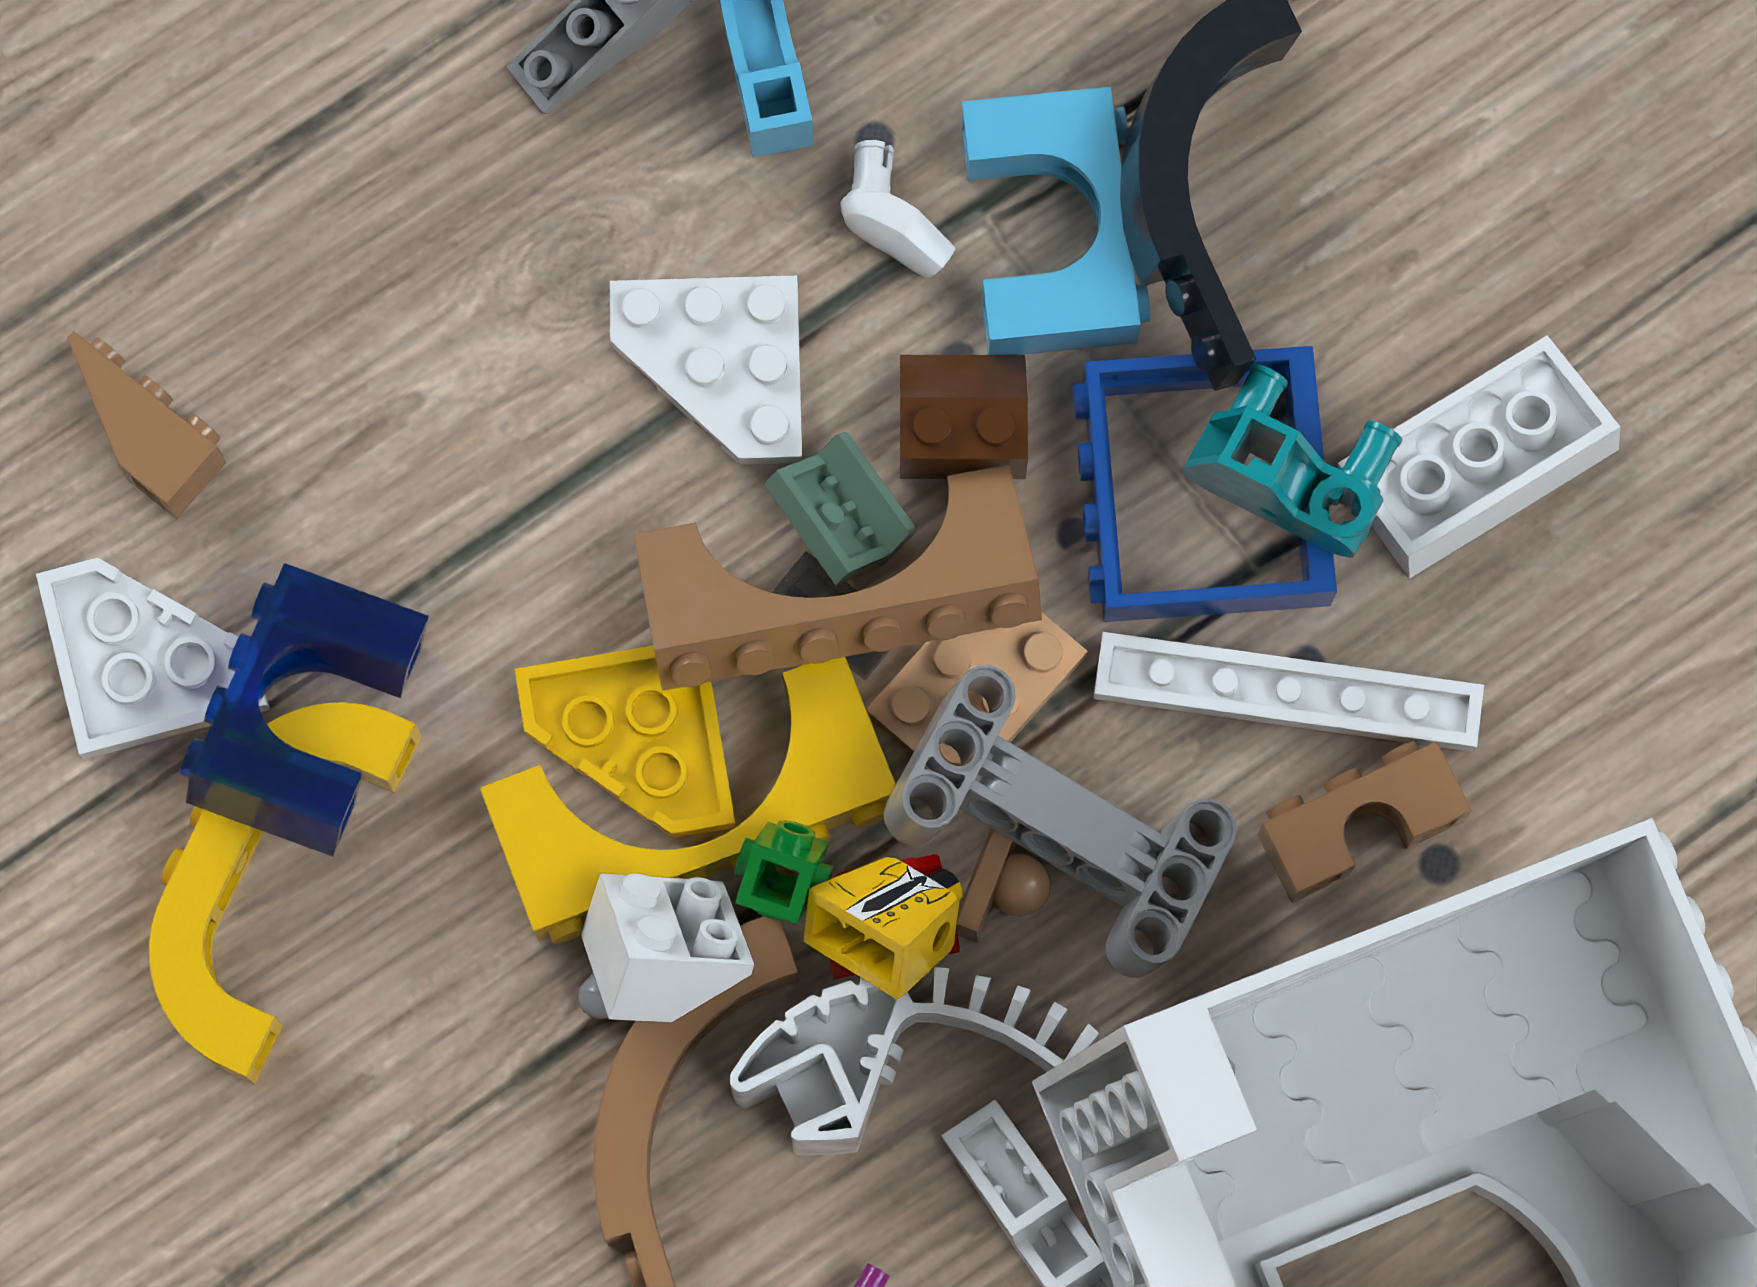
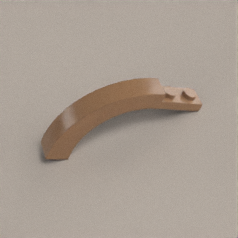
M763 916L741 925L740 928L754 962L752 974L673 1022L635 1021L625 1036L609 1071L600 1101L594 1136L593 1175L596 1205L604 1240L608 1246L630 1239L633 1241L635 1248L623 1252L633 1287H676L659 1234L650 1185L651 1149L663 1101L672 1081L687 1057L700 1041L722 1020L740 1007L764 994L799 982L798 971L781 920H774Z

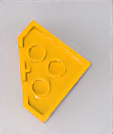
M653 645L514 669L524 732L531 740L672 838L736 827L712 682H706L695 687H680L662 691Z

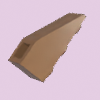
M73 331L67 337L119 466L133 485L174 518L178 519L226 464L219 448L215 445L221 437L197 415L191 413L184 420L169 408L168 405L173 401L172 397L151 378L144 375L137 382L124 372L121 367L126 361L105 341L96 337L90 344Z

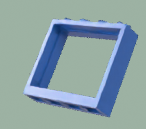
M1313 346L1253 350L1256 356V361L1253 364L1268 367L1288 381V385L1284 390L1287 424L1300 431L1324 461ZM1192 354L1085 362L1083 383H1074L1072 385L1075 421L1086 420L1088 443H1078V468L1080 481L1092 482L1093 504L1083 505V526L1085 542H1097L1099 566H1088L1089 595L1091 604L1102 603L1104 622L1331 606L1337 593L1334 554L1299 537L1303 581L1123 594L1105 396L1213 389L1207 374L1197 367ZM1250 370L1245 373L1237 385L1230 387H1242Z

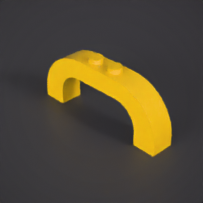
M322 703L291 711L274 719L250 736L229 760L213 791L204 790L199 796L190 816L189 823L195 828L184 850L177 847L172 852L161 876V883L165 884L166 887L156 908L151 926L149 963L156 995L171 1024L193 1048L217 1067L252 1084H256L283 1028V1025L276 1017L227 994L217 979L212 959L213 941L218 926L277 805L289 790L300 782L326 773L352 775L395 794L422 738L416 723L380 708L358 703Z

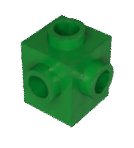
M786 820L779 821L777 824L767 822L755 840L746 837L741 847L734 875L743 878L735 903L752 908L764 917L774 920H787L798 924L807 909L809 889L831 879L834 866L823 863L829 842L816 838L815 832L801 823Z

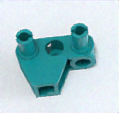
M1253 364L1230 409L1212 414L1182 469L1184 474L1205 490L1331 553L1347 558L1354 557L1359 546L1368 537L1371 524L1384 501L1377 485L1395 450L1401 445L1402 437L1393 429L1381 423L1367 420L1363 428L1364 430L1344 467L1335 468L1322 460L1300 431L1269 417L1280 394L1287 387L1288 381L1268 367ZM1249 453L1271 463V466L1254 457L1248 466L1244 465ZM1340 503L1351 507V514L1356 518L1352 522L1344 520L1341 524H1336L1329 520L1330 513L1326 508L1331 505L1337 506Z

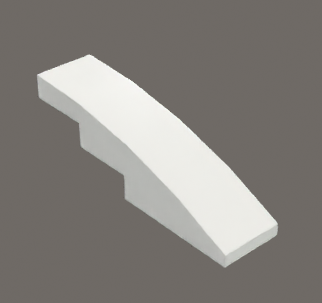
M996 1099L941 1135L966 1176L1041 1287H1115L1100 1249L1070 1209L1064 1194Z

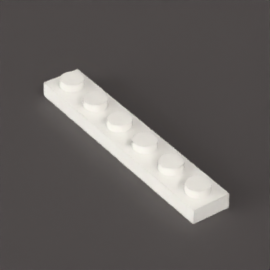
M1103 632L1093 699L1405 743L1416 741L1417 744L1426 746L1437 741L1441 748L1474 752L1478 744L1484 685Z

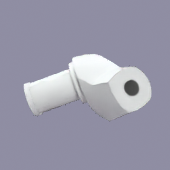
M865 140L857 143L854 147L852 191L840 202L845 224L859 238L892 256L925 279L932 277L945 266L956 248L917 208L890 194L891 170L894 157L893 147L891 145L885 147V142L877 140Z

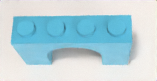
M1111 87L962 101L961 129L968 181L1023 175H1046L1058 178L1076 188L1086 198L1094 212L1098 226V234L1091 248L1081 259L1067 268L1045 274L983 280L981 300L988 355H1025L1137 343L1141 322L1150 321V303L1147 286L1141 287V284L1136 285L1134 266L1130 258L1123 229L1120 203L1121 162L1118 145L1125 144L1128 130L1125 108H1114Z

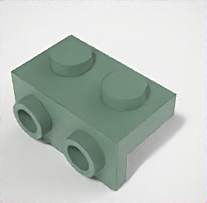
M847 432L835 435L818 454L776 470L764 483L835 586L885 565L916 532L914 524Z

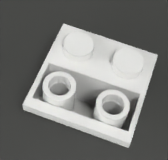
M638 873L629 875L600 874L582 928L581 937L609 1019L673 1022L752 974L754 962L723 881H712L700 877L690 879L649 877Z

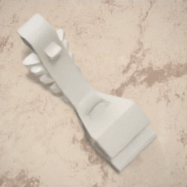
M933 968L932 1003H913L908 992L896 1000L860 977V985H855L850 980L823 989L821 997L812 995L785 1012L786 1020L784 1022L774 1021L745 1051L730 1074V1085L734 1102L743 1109L750 1108L778 1093L780 1094L795 1126L791 1132L793 1152L796 1155L858 1152L880 1084H893L896 1071L887 1066V1063L899 1064L904 1052L895 1042L907 1027L916 1022L939 1023L973 1031L1005 1044L1046 1072L1098 1042L1099 1033L1088 1023L1065 1060H1063L1046 1047L1062 1027L1068 1014L1067 1008L1054 1002L1035 1040L1015 1029L1027 1006L1031 994L1030 989L1017 985L1003 1023L981 1014L991 984V978L976 975L969 1009L944 1004L949 968Z

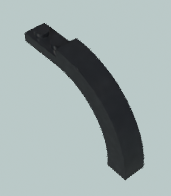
M1226 0L1202 17L1182 37L1148 87L1135 112L1125 142L1121 165L1120 203L1123 229L1130 258L1141 287L1164 280L1168 305L1176 316L1181 317L1191 339L1193 359L1197 367L1207 374L1214 391L1237 385L1256 361V356L1207 253L1195 222L1188 183V163L1192 135L1204 105L1218 91L1252 70L1283 60L1302 32L1288 0Z

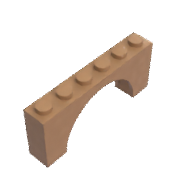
M1010 465L947 476L949 491L947 512L938 534L926 551L906 569L892 578L867 589L845 595L821 598L791 597L771 593L749 585L729 573L712 557L702 541L696 522L633 534L662 691L680 687H695L706 682L744 675H760L767 671L808 663H824L835 658L873 651L883 652L895 647L937 639L948 640L959 635L996 628H1012L1023 623L1042 620L1039 578Z

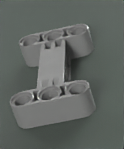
M979 665L970 669L942 699L887 800L884 809V820L890 834L905 844L921 845L931 840L956 815L958 809L964 811L1122 906L1107 938V958L1112 967L1121 975L1130 978H1142L1152 973L1172 959L1180 950L1234 843L1237 829L1236 821L1231 811L1219 801L1199 799L1173 817L1165 825L1161 833L1157 832L998 736L1013 709L1016 699L1015 686L1010 677L1000 668L992 665ZM967 691L980 694L988 704L989 713L976 710L968 699ZM939 744H946L955 749L960 757L961 766H954L946 762L939 752ZM910 797L923 799L929 805L932 811V820L920 818L913 812L910 806ZM1189 823L1198 826L1204 831L1207 837V847L1198 844L1192 838L1189 831ZM1162 876L1172 879L1177 884L1181 895L1180 900L1171 898L1165 892L1162 886ZM1134 930L1142 931L1150 938L1153 943V955L1143 952L1138 947L1134 938Z

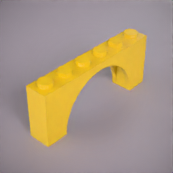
M835 658L817 664L808 663L782 673L783 686L791 713L790 743L782 771L771 792L751 816L728 833L709 842L681 849L655 850L626 845L610 839L586 825L565 806L548 782L541 765L480 787L537 940L540 941L550 937L553 944H560L581 936L600 874L629 875L638 873L649 877L680 879L700 877L708 879V876L731 867L734 871L745 838L755 840L767 822L777 824L779 821L786 820L801 823L811 828L815 832L816 838L827 841L831 838L828 830L853 821L855 828L858 829L884 820V809L896 784L846 658Z

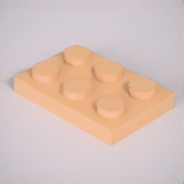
M1042 613V620L1023 623L1012 628H996L959 635L948 640L937 639L927 641L866 708V711L872 721L913 755L948 691L970 669L979 665H992L1004 671L1015 686L1016 699L1013 709L998 735L1011 742L1087 657L1088 651L1044 613ZM967 691L971 705L978 711L989 713L986 700L978 693ZM939 744V752L942 758L951 765L961 766L957 751L949 745Z

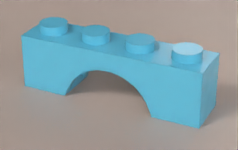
M719 0L753 158L813 146L811 111L800 62L794 50L783 0Z

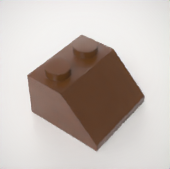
M900 355V479H947V476L1004 465H1010L1013 479H1026L1028 464V393L1025 355Z

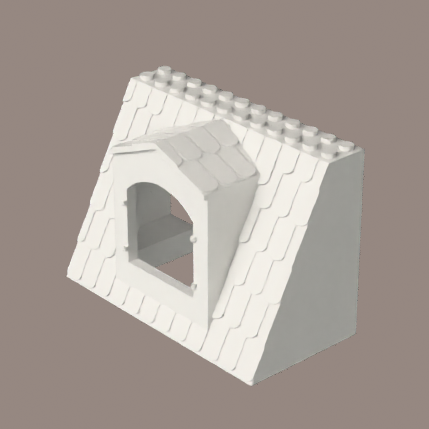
M1653 818L1124 1025L1033 1080V1087L1114 1286L1283 1287L1276 1270L1277 1267L1468 1189L1490 1200L1522 1224L1547 1251L1561 1272L1568 1287H1757V1039L1747 1027L1742 1026L1732 1003L1734 990L1731 979L1725 968L1713 959L1704 938L1706 927L1703 914L1697 903L1691 897L1686 896L1675 871L1677 869V856L1674 847L1668 837L1658 831ZM1227 1056L1231 1059V1061H1232V1062L1234 1063V1065H1235V1075H1234V1072H1233V1070H1232V1067H1231V1065H1230V1063H1229V1060H1228Z

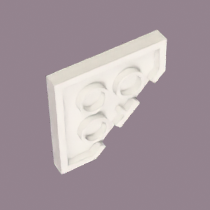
M797 275L610 281V341L612 348L623 359L637 367L657 386L659 392L693 423L696 421L721 444V448L739 465L788 464L802 460Z
M100 558L36 574L78 753L83 760L270 710L256 651L252 644L211 624L199 617L194 611L155 589H149Z

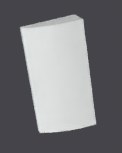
M1547 335L1393 429L1403 440L1401 445L1395 450L1377 485L1384 501L1371 525L1410 579L1618 451L1621 427ZM1349 456L1337 463L1338 468L1344 467Z

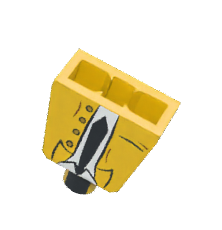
M885 857L817 884L809 889L803 942L897 1000L904 996L951 951L955 939L959 902L962 898L961 884L957 877L947 869H938L925 876L897 858Z

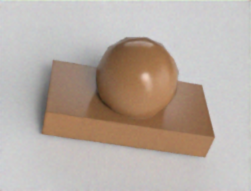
M992 828L988 832L962 898L956 924L958 936L976 943L980 940L993 904L1007 915L1018 917L1031 915L1043 907L1049 898L1051 889L1049 872L1042 862L1031 855L1013 854L1017 843Z

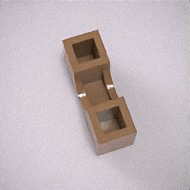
M1416 741L1401 745L1381 757L1385 766L1362 776L1358 768L1351 769L1324 784L1327 791L1326 794L1304 803L1301 795H1297L1278 803L1266 811L1270 820L1262 824L1258 837L1291 903L1350 876L1356 864L1345 843L1344 827L1349 820L1356 816L1373 814L1385 818L1396 828L1406 849L1465 821L1472 809L1437 741L1419 749Z

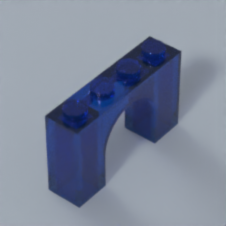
M284 563L275 584L272 585L264 582L259 590L251 614V618L258 620L251 636L243 633L239 635L228 664V669L235 672L228 688L217 685L204 717V722L211 724L204 741L193 738L181 766L180 775L189 778L186 796L187 804L334 857L356 805L362 773L303 752L282 741L266 724L260 711L259 702L265 693L276 683L290 676L306 672L334 674L401 698L421 652L429 616Z

